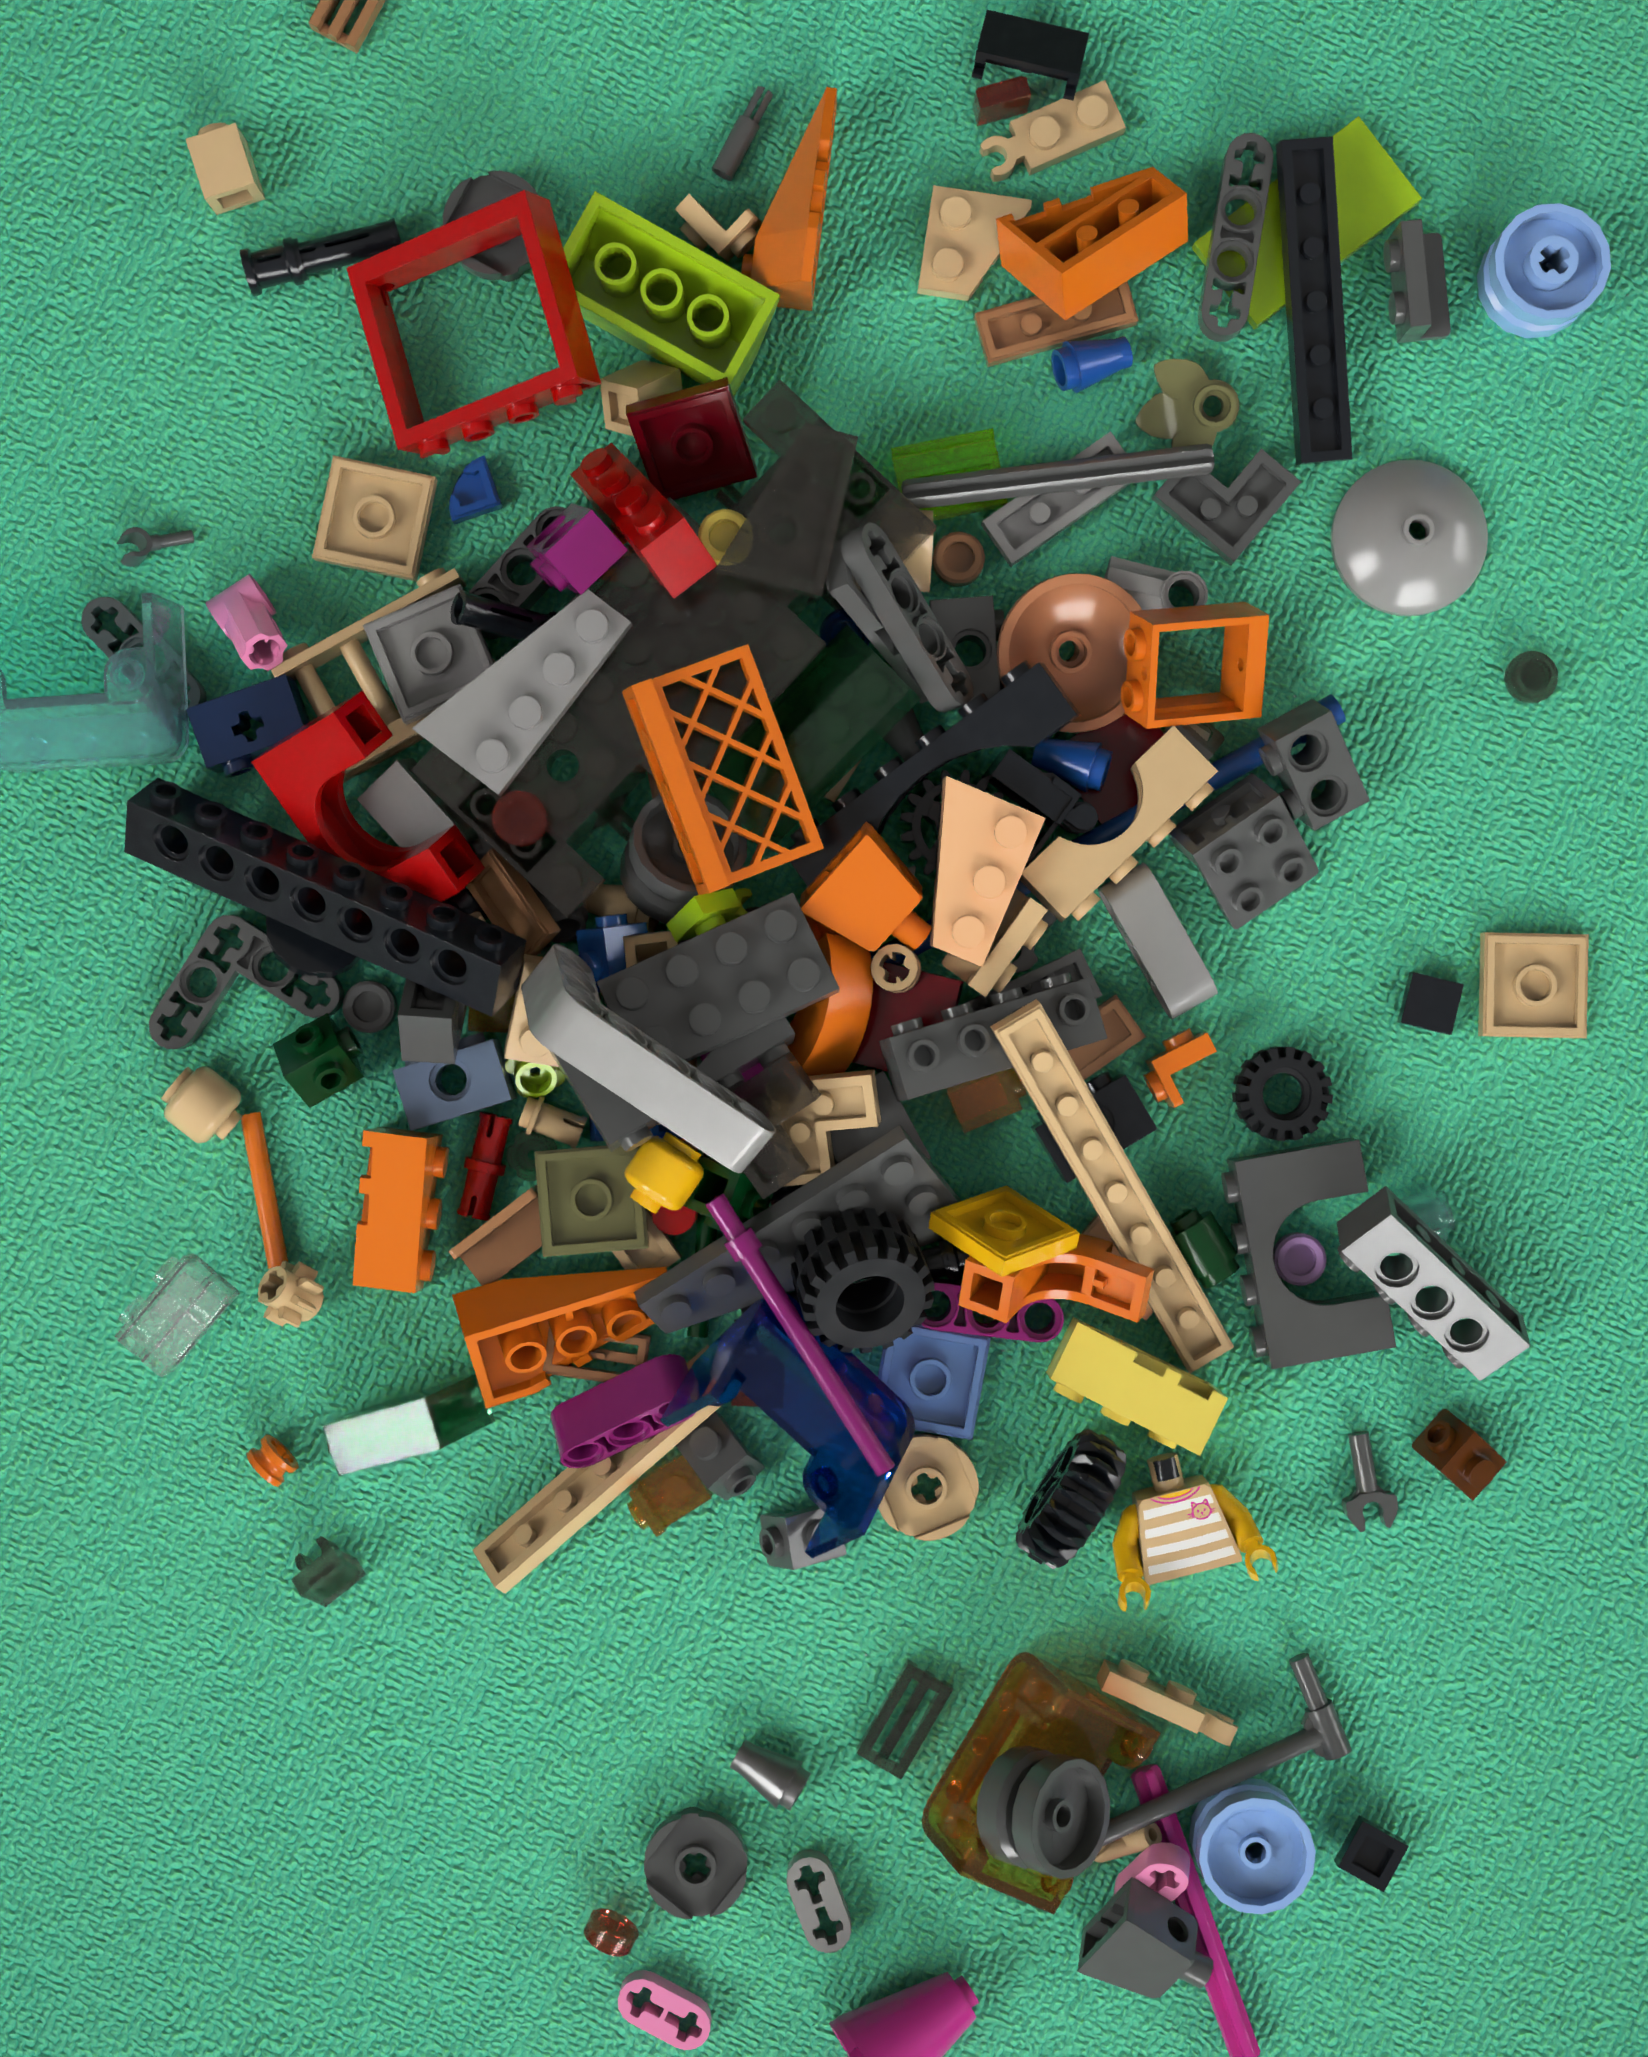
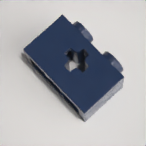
M286 674L186 708L206 768L216 773L224 772L227 778L254 770L255 767L251 761L280 739L310 722L297 683ZM252 718L264 724L263 727L256 730V740L243 735V732L251 728L249 720Z

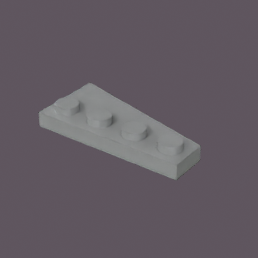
M587 589L582 595L569 603L412 729L501 797L633 625L623 615Z

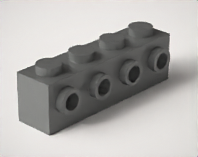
M1070 972L1039 981L1042 991L1023 997L1021 987L991 995L992 1007L974 1012L972 1003L968 1002L942 1010L943 1021L924 1027L922 1018L919 1017L892 1025L893 1037L880 1040L879 1044L897 1102L910 1100L1013 1068L990 1026L1035 999L1043 1006L1067 1051L1107 1039L1090 978L1087 977L1073 982Z

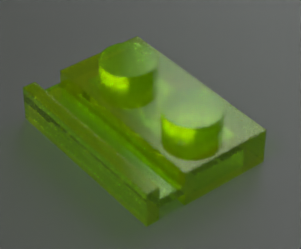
M994 429L980 430L891 448L890 454L901 509H905L901 487L906 479L1001 468L994 439ZM1006 498L914 510L933 511V521L1001 508L1008 503V500Z

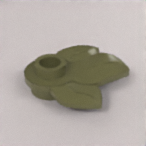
M1167 359L1154 365V374L1162 392L1153 396L1143 405L1136 416V425L1150 436L1160 439H1172L1171 448L1206 443L1213 447L1217 432L1231 426L1238 415L1239 398L1234 388L1222 380H1209L1205 371L1198 363L1187 359ZM1209 396L1217 397L1221 403L1220 412L1213 417L1208 416L1203 410V403Z

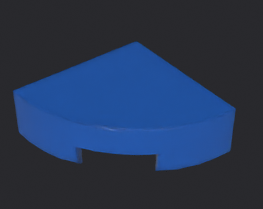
M481 456L469 463L455 483L449 500L450 516L454 525L503 508L485 456Z

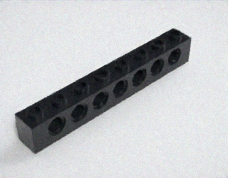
M156 778L127 801L124 852L491 1017L518 990L526 939L505 931L498 925L489 924L458 910L450 904L442 903L412 890L405 884L394 882L363 868L357 863L346 861L321 850L312 843L301 841L272 828L264 822L253 820L228 809L221 803L210 801L185 790L173 782Z

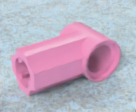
M250 573L206 601V606L226 636L233 642L240 658L250 670L264 669L270 671L283 662V652L288 645L272 617L276 614L275 608Z

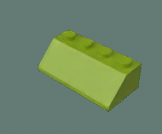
M594 191L563 247L583 318L667 366L679 368L682 374L700 384L727 377L733 396H735L759 352L779 302L780 294Z

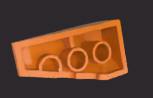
M826 87L755 237L754 253H744L741 273L780 294L777 307L812 311L837 110V88Z

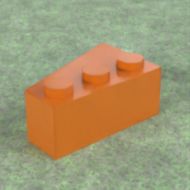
M1150 167L1090 187V196L1063 205L1059 198L1044 202V211L1018 220L1014 219L1012 213L996 218L1001 266L1065 321L1188 242L1187 193L1156 168Z
M387 1127L363 1130L362 1146L370 1147L367 1175H361L359 1183V1193L364 1194L361 1221H358L356 1227L353 1286L417 1293L423 1289L424 1281H432L436 1251L428 1250L431 1229L438 1230L442 1215V1199L435 1198L437 1177L445 1178L449 1159V1148L441 1146L443 1134Z

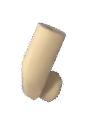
M1156 1823L1150 1824L1103 1846L1094 1861L1104 1863L1143 1852L1152 1844L1161 1843L1162 1835Z

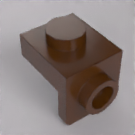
M1447 1409L1441 1410L1412 1443V1448L1432 1464L1472 1501L1507 1463L1483 1438Z

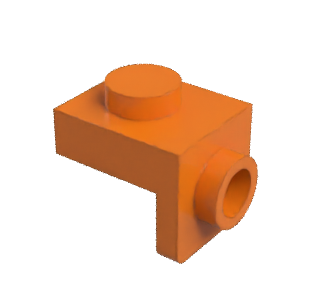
M1190 1028L1183 1030L1162 1041L1165 1051L1145 1061L1150 1072L1143 1075L1157 1103L1165 1100L1167 1105L1172 1108L1184 1104L1170 1075L1217 1052L1208 1032L1193 1035Z

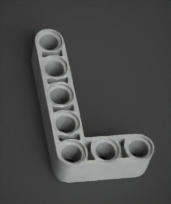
M554 944L522 984L521 989L529 1029L543 1046L733 1172L742 1173L775 1134L776 1129L774 1125L755 1107L602 1005L591 968L577 954L565 946Z

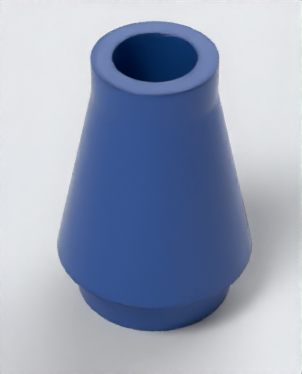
M1124 336L1115 339L1064 341L1062 348L1052 351L1051 364L1059 388L1062 391L1072 389L1075 393H1079L1122 369L1130 368L1133 364L1131 346Z
M1048 738L1039 746H1035L1031 765L1048 773H1054L1066 783L1085 793L1089 789L1101 792L1109 772L1113 751L1103 749L1101 742Z

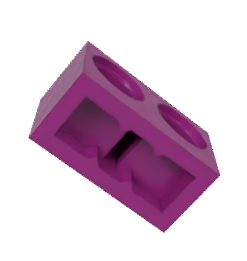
M573 503L526 546L536 557L530 563V566L551 588L554 586L560 592L567 588L580 595L628 551L592 509Z

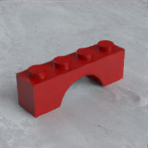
M612 442L605 448L590 452L581 461L580 467L570 474L605 524L619 539L625 538L655 579L673 599L717 566L685 517Z

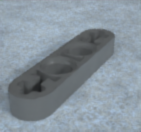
M1244 133L1236 137L1230 143L1222 163L1198 312V325L1202 333L1208 339L1216 342H1227L1235 338L1243 329L1249 315L1273 166V150L1270 143L1263 136L1255 133ZM1244 150L1253 151V160L1261 162L1255 164L1249 176L1248 186L1238 185L1242 176L1243 162L1235 159L1241 158ZM1235 199L1247 201L1254 211L1253 220L1246 225L1232 223L1227 218L1225 212L1226 205ZM1225 251L1238 252L1244 258L1245 271L1237 277L1224 275L1217 266L1218 256ZM1212 285L1220 289L1213 290ZM1241 289L1242 294L1233 291L1229 299L1228 313L1236 316V319H1230L1226 327L1218 326V317L1210 315V312L1217 310L1222 300L1223 290Z
M871 522L845 533L841 540V550L845 563L930 704L939 712L944 713L967 704L973 697L971 677L886 533L876 523Z

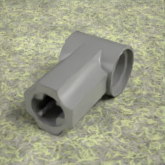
M1113 556L1109 560L1104 578L1126 590L1142 610L1175 608L1169 601L1168 592L1170 588L1176 586L1184 587L1190 591L1194 599L1193 606L1205 605L1208 600V589L1205 581L1192 571L1181 570L1173 572Z

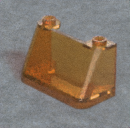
M1028 1652L1019 1653L1007 1665L929 1797L922 1816L923 1830L959 1875L1051 1914H1055L1063 1898L1070 1891L1074 1877L1059 1879L1041 1874L1030 1868L1024 1869L1006 1864L993 1858L981 1842L977 1826V1801L986 1773L996 1758L1008 1749L1027 1745L1047 1750L1055 1755L1065 1754L1082 1758L1096 1765L1104 1777L1112 1761L1126 1769H1133L1142 1764L1151 1754L1153 1746L1161 1733L1144 1718L1051 1663Z

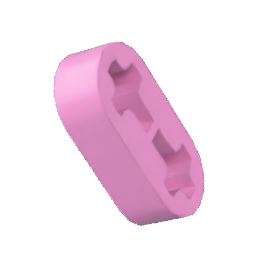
M1161 1842L1152 1844L1118 1874L1115 1880L1114 1895L1133 1877L1169 1901H1174L1188 1886L1190 1857L1188 1853L1180 1846L1172 1843Z
M647 1970L635 1971L629 1974L622 1982L618 1996V2009L622 2017L629 2023L682 2050L696 2049L707 2040L712 2018L711 2010L702 1998ZM643 1987L651 1990L650 2000L652 2003L645 2002L641 2008L635 2007L633 2005L634 1995L630 1991L639 1993ZM669 2012L681 2018H685L689 2012L695 2013L697 2015L696 2025L699 2028L691 2026L687 2032L679 2030L680 2020Z

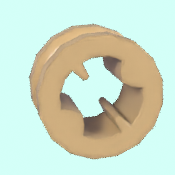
M899 944L886 945L874 955L871 963V973L875 982L883 989L893 993H903L912 989L919 981L921 962L917 955L906 946ZM896 954L906 956L903 965L910 970L905 980L896 977L897 983H889L887 981L889 972L883 968L884 962L889 957L896 961Z

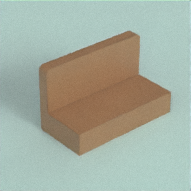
M537 1185L531 1187L448 1251L454 1260L459 1257L462 1259L481 1285L499 1280L542 1247Z

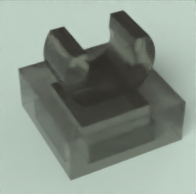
M320 1536L316 1541L322 1550V1555L315 1561L301 1553L295 1556L296 1566L301 1572L291 1580L300 1596L327 1607L362 1579L366 1573L357 1558L339 1550L334 1542Z

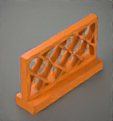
M748 644L653 679L650 678L622 691L698 895L710 894L738 881L824 849ZM739 660L747 681L739 699L712 687L720 667ZM709 671L705 683L692 677ZM681 681L701 691L689 718L670 709L662 687ZM750 693L756 707L747 704ZM708 695L735 707L724 734L697 722ZM743 711L762 721L766 733L758 751L731 738ZM675 721L685 725L681 736ZM692 730H696L720 742L709 769L689 760L685 746ZM769 745H771L775 759L766 755ZM727 746L754 758L743 786L716 773ZM762 762L781 772L785 784L777 802L751 790ZM695 773L705 777L701 787H699ZM712 781L739 793L728 820L708 811L704 799ZM788 796L791 799L794 810L784 806ZM747 797L773 809L762 837L735 825ZM781 813L799 821L807 843L787 849L770 841ZM714 824L724 828L720 839ZM731 832L758 844L750 864L732 872L724 853ZM766 848L778 853L761 860Z

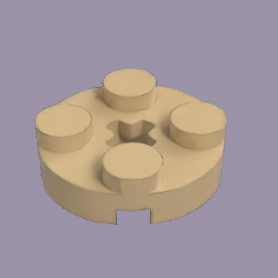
M927 1433L908 1436L891 1446L887 1453L895 1466L883 1475L876 1476L874 1482V1493L878 1509L889 1526L898 1532L901 1531L905 1535L913 1536L915 1539L923 1541L943 1539L961 1529L970 1517L969 1514L975 1506L979 1491L977 1473L968 1454L947 1436ZM926 1473L929 1478L938 1477L941 1481V1485L934 1489L936 1497L932 1500L926 1501L923 1494L914 1495L912 1493L911 1487L918 1484V1475Z

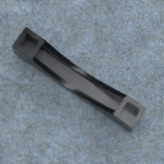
M1027 660L1022 662L1000 679L1006 686L990 699L986 697L984 692L973 698L958 710V713L963 718L947 731H945L941 724L930 730L915 742L920 751L907 761L903 762L897 756L887 762L873 774L878 781L864 793H861L855 787L831 805L836 813L821 825L814 818L813 820L824 849L790 861L806 885L809 886L866 821L881 836L890 816L905 796L930 773L956 758L981 749L1001 746H1039L1081 715L1046 665L1038 662L1031 667ZM801 827L790 835L795 844L788 849L807 843Z

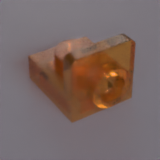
M679 1454L632 1484L629 1491L632 1501L627 1503V1506L642 1530L650 1527L655 1536L658 1537L666 1532L669 1525L711 1499L712 1493L707 1489L684 1456Z

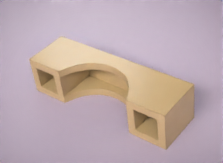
M1172 726L1130 769L1136 784L1138 801L1133 821L1124 833L1108 842L1093 845L1075 843L1058 836L1023 870L1020 881L1061 923L1070 914L1079 921L1101 900L1094 891L1108 877L1117 884L1139 863L1132 856L1139 847L1147 841L1155 848L1176 827V824L1170 818L1184 804L1193 811L1215 790L1208 781L1218 770L1175 726Z

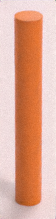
M261 1112L242 1115L241 1124L267 1266L270 1269L275 1266H281L282 1261L288 1262L262 1115Z

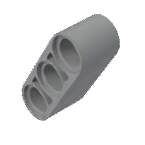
M1145 863L1133 868L1117 884L1111 880L1098 888L1099 895L1156 998L1170 1019H1175L1218 994L1216 985L1161 886Z

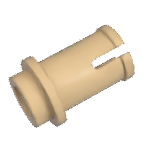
M540 1096L539 1100L528 1097L518 1122V1126L527 1129L525 1134L530 1136L533 1131L570 1145L571 1148H576L587 1117H581L545 1103L544 1096Z

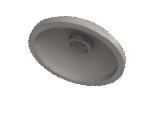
M1423 460L1393 461L1380 465L1364 474L1349 488L1341 499L1331 527L1332 556L1336 569L1345 585L1358 599L1368 606L1396 616L1429 614L1457 600L1477 578L1487 552L1488 529L1482 506L1472 489L1452 471ZM1411 523H1419L1424 527V539L1418 540L1410 535L1409 526Z

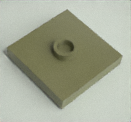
M607 1145L534 1152L543 1257L649 1248L646 1208L629 1197L635 1188L628 1183L624 1174L626 1167L640 1146L629 1152H625L622 1146L611 1152Z

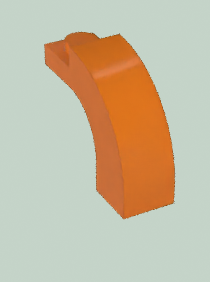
M806 914L804 916L840 989L839 993L797 1011L790 1023L795 1032L794 1042L787 1046L791 1053L773 1065L776 1078L845 1072L859 1049L871 1009L873 976L871 973L872 960L870 951Z
M1080 1234L1077 1249L1003 1277L969 1256L965 1260L958 1305L1007 1323L1023 1306L1031 1302L1044 1299H1066L1081 1302L1138 1323L1146 1313L1154 1269L1112 1254L1113 1242Z

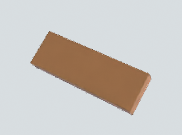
M1128 281L1066 321L1037 296L974 313V321L987 367L1062 347L1064 341L1087 340L1133 327L1139 321Z

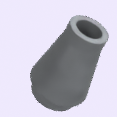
M747 1740L744 1741L730 1765V1768L743 1776L775 1808L780 1804L789 1811L811 1775L810 1772L801 1767L802 1761L756 1746Z

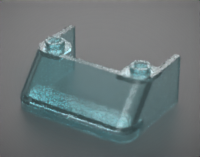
M141 593L144 647L121 649L109 658L104 669V693L7 699L6 679L0 669V770L21 773L167 764L178 760L185 753L189 744V717L186 708H188L184 606L154 593Z

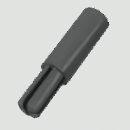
M758 86L747 108L743 115H739L712 167V171L725 180L732 181L760 128L758 124L773 97L771 91L768 90L753 119L750 116L765 87Z

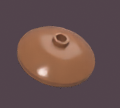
M1069 573L1041 581L1027 590L1015 602L1003 622L997 643V666L1000 679L1026 660L1031 667L1038 662L1044 663L1081 714L1059 731L1070 733L1087 732L1114 722L1125 712L1121 703V686L1126 681L1127 657L1123 646L1124 634L1129 629L1130 611L1142 610L1141 607L1122 587L1099 576ZM1066 641H1071L1075 648L1074 655L1068 660H1063L1059 655L1060 646Z

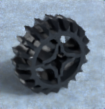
M1090 1429L1076 1434L1071 1441L1067 1442L1063 1451L1058 1453L1056 1460L1047 1470L1023 1512V1518L1019 1522L1018 1531L1016 1532L1018 1547L1028 1553L1027 1556L1039 1564L1044 1563L1052 1569L1064 1566L1070 1559L1074 1558L1080 1547H1084L1088 1537L1095 1531L1101 1518L1105 1516L1106 1509L1113 1501V1496L1121 1485V1478L1125 1473L1126 1454L1105 1435L1101 1433L1098 1435Z

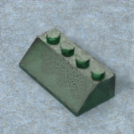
M848 625L770 702L810 810L921 699ZM755 717L734 740L758 751L766 733L762 721ZM769 745L766 755L775 759L771 745ZM727 746L716 773L743 786L754 758ZM762 762L751 790L777 802L785 784L781 772ZM712 781L710 788L722 804L731 812L739 793ZM788 796L784 806L794 810L791 799ZM747 797L738 820L748 831L762 837L773 809ZM781 813L770 841L778 844L799 821Z

